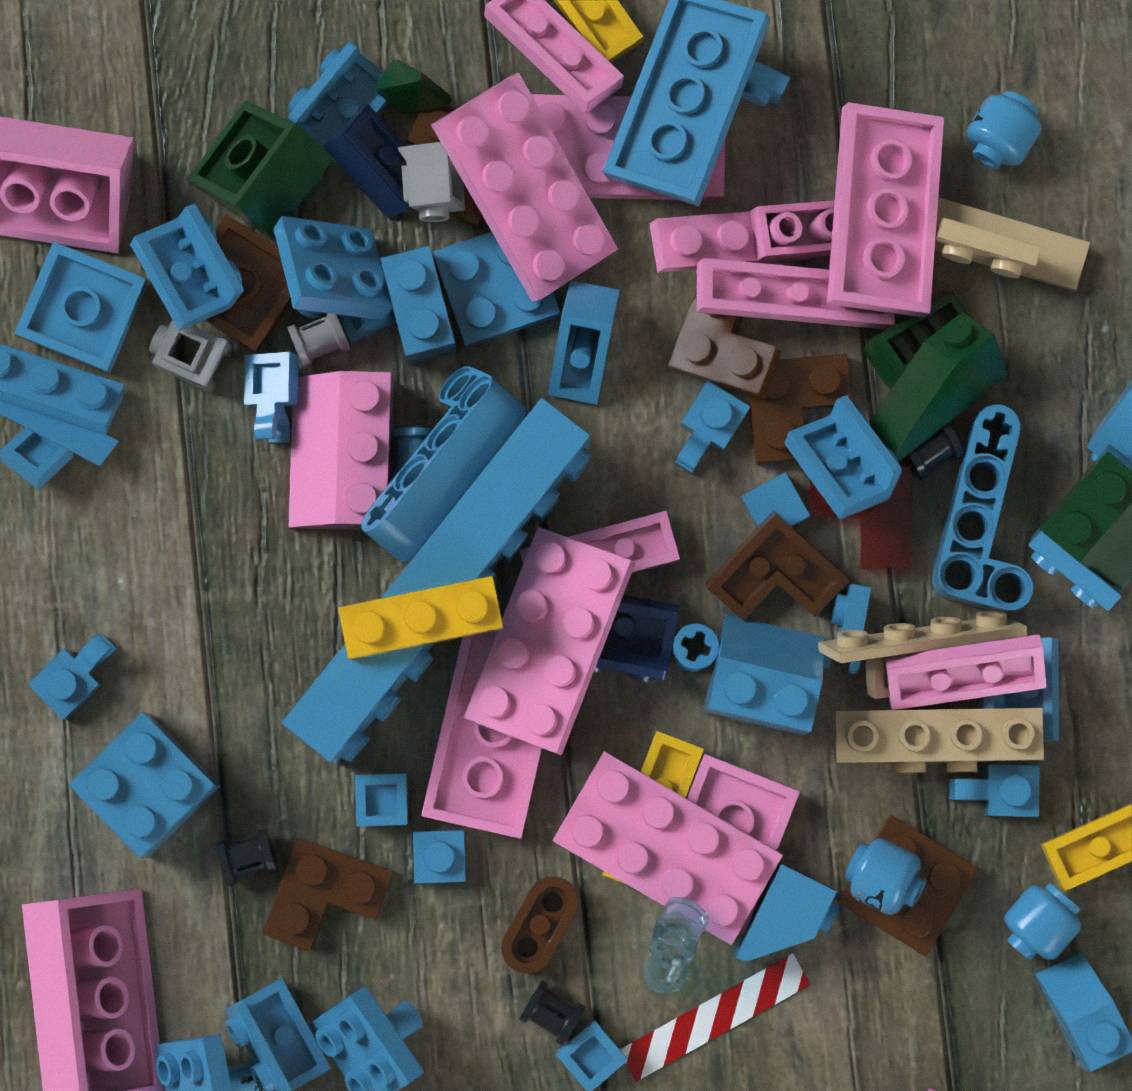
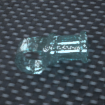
M684 897L670 898L656 921L649 946L651 956L645 961L643 976L648 987L657 993L668 995L673 992H679L687 984L689 976L687 967L694 960L698 942L709 923L706 911L691 899ZM676 919H679V920L685 922V923L688 924L689 926H686V925L680 923V922L677 921ZM673 947L678 948L677 954L672 953ZM662 968L666 969L663 980L659 977Z

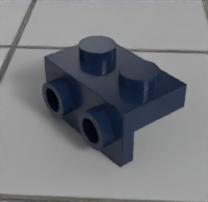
M623 595L594 672H602L605 669L623 672L630 678L643 682L655 679L666 680L680 605Z

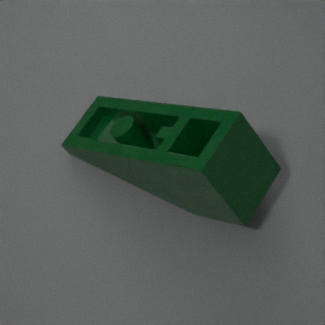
M961 312L923 342L869 421L870 427L885 447L893 451L898 462L1008 376L995 334Z

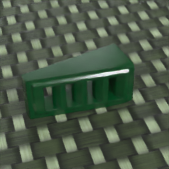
M953 291L932 302L930 314L927 316H908L873 337L864 347L865 355L889 389L893 388L915 355L902 337L907 333L917 350H919L923 342L928 339L920 324L924 322L933 335L943 327L936 316L937 313L942 311L948 322L961 312L968 315Z

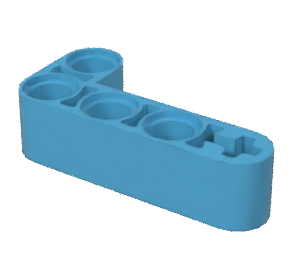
M464 366L455 371L445 381L439 392V400L449 410L364 515L361 523L362 530L399 562L408 561L418 553L525 419L526 408L487 373L470 366Z
M994 404L984 408L972 420L968 428L963 448L965 455L960 460L932 571V584L938 595L948 601L982 610L1004 611L1008 614L1022 608L1029 602L1033 594V582L1030 575L1023 568L989 558L1020 434L1018 416L1011 408L1004 405ZM995 419L999 421L998 430L1005 432V435H1001L994 442L991 454L981 453L987 448L990 438V431L984 429L983 426H986ZM977 466L984 467L992 473L994 478L992 490L984 492L974 488L969 479L972 468ZM971 515L977 518L982 527V534L978 540L969 541L959 534L957 522L960 516ZM949 564H960L967 569L970 580L966 589L956 590L948 585L945 579V570ZM1001 576H1007L1017 583L1019 594L1013 603L1003 602L996 596L995 583Z

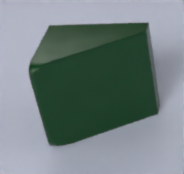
M393 59L375 86L377 94L405 114L446 107L452 101L451 95L424 73L400 60L395 61Z

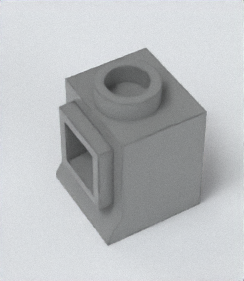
M441 142L398 147L399 152L407 163L406 166H402L404 201L409 204V207L419 212L420 221H445L450 218L449 212L465 211L464 182Z
M173 319L169 327L159 326L149 347V352L155 354L152 363L158 370L211 394L216 387L212 377L222 356L230 357L233 351L232 346L227 340L214 336L195 326L179 331ZM182 335L201 344L191 366L172 357Z

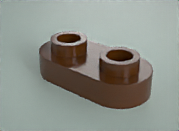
M549 876L540 879L532 886L502 941L503 958L513 970L526 974L535 973L548 964L578 909V896L571 883L561 877ZM549 892H556L563 899L562 907L556 912H550L543 906V898ZM524 937H531L537 942V952L532 956H523L518 951V942Z

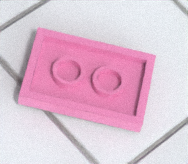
M703 754L686 799L777 851L800 791ZM756 904L754 905L752 911L750 912L748 918L742 926L739 934L745 935V932L749 925Z

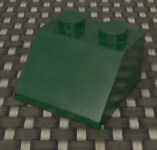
M245 100L189 175L187 181L251 227L275 239L273 228L281 216L294 217L296 209L310 190L320 183L324 176V171L334 158L297 124Z
M1109 444L1043 520L1040 530L1079 563L1120 588L1132 576V462Z

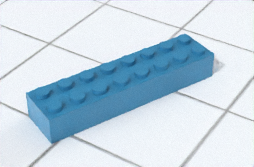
M541 397L382 598L493 576L495 583L497 578L495 577L496 574L492 572L502 558L511 562L528 541V533L525 532V529L534 518L542 523L560 501L558 498L560 493L557 492V489L565 479L574 483L591 462L590 456L592 453L588 451L590 449V435ZM435 643L352 660L348 659L344 644L281 724L330 763L339 764L342 759L352 762L370 740L364 732L373 720L377 718L384 722L402 698L396 692L409 677L412 681L416 682L431 664L434 658L428 651Z

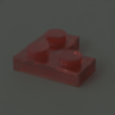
M900 466L902 472L889 500L846 517L859 519V569L912 568V467ZM809 478V518H838Z

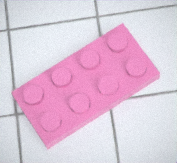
M520 73L509 76L431 124L532 302L543 299L618 250Z
M531 94L589 198L676 200L608 179L602 172L631 96H609L585 114L566 95ZM725 140L701 201L724 200Z
M850 102L842 107L827 304L916 317H925L930 314L944 117Z
M538 527L503 615V629H499L496 633L464 718L562 755L635 563L630 559Z
M494 630L462 637L421 816L522 839L542 748L464 718L498 631Z
M603 752L552 840L730 945L735 941L783 856L606 752Z

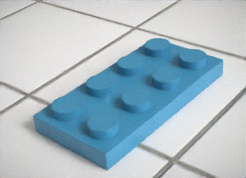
M669 0L602 171L608 179L700 206L769 26L770 18L768 14L723 0Z

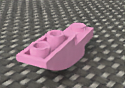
M835 200L757 206L747 212L655 219L649 224L657 273L696 270L697 274V262L702 258L780 264L831 255Z

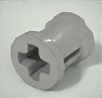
M327 313L326 317L302 327H298L295 324L287 327L305 368L311 366L312 360L337 349H341L344 352L351 349L338 314Z

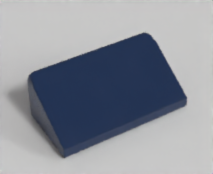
M367 104L324 144V148L387 218H393L410 208L409 204L404 201L402 166H406L407 163L398 150V147L405 145L374 109Z

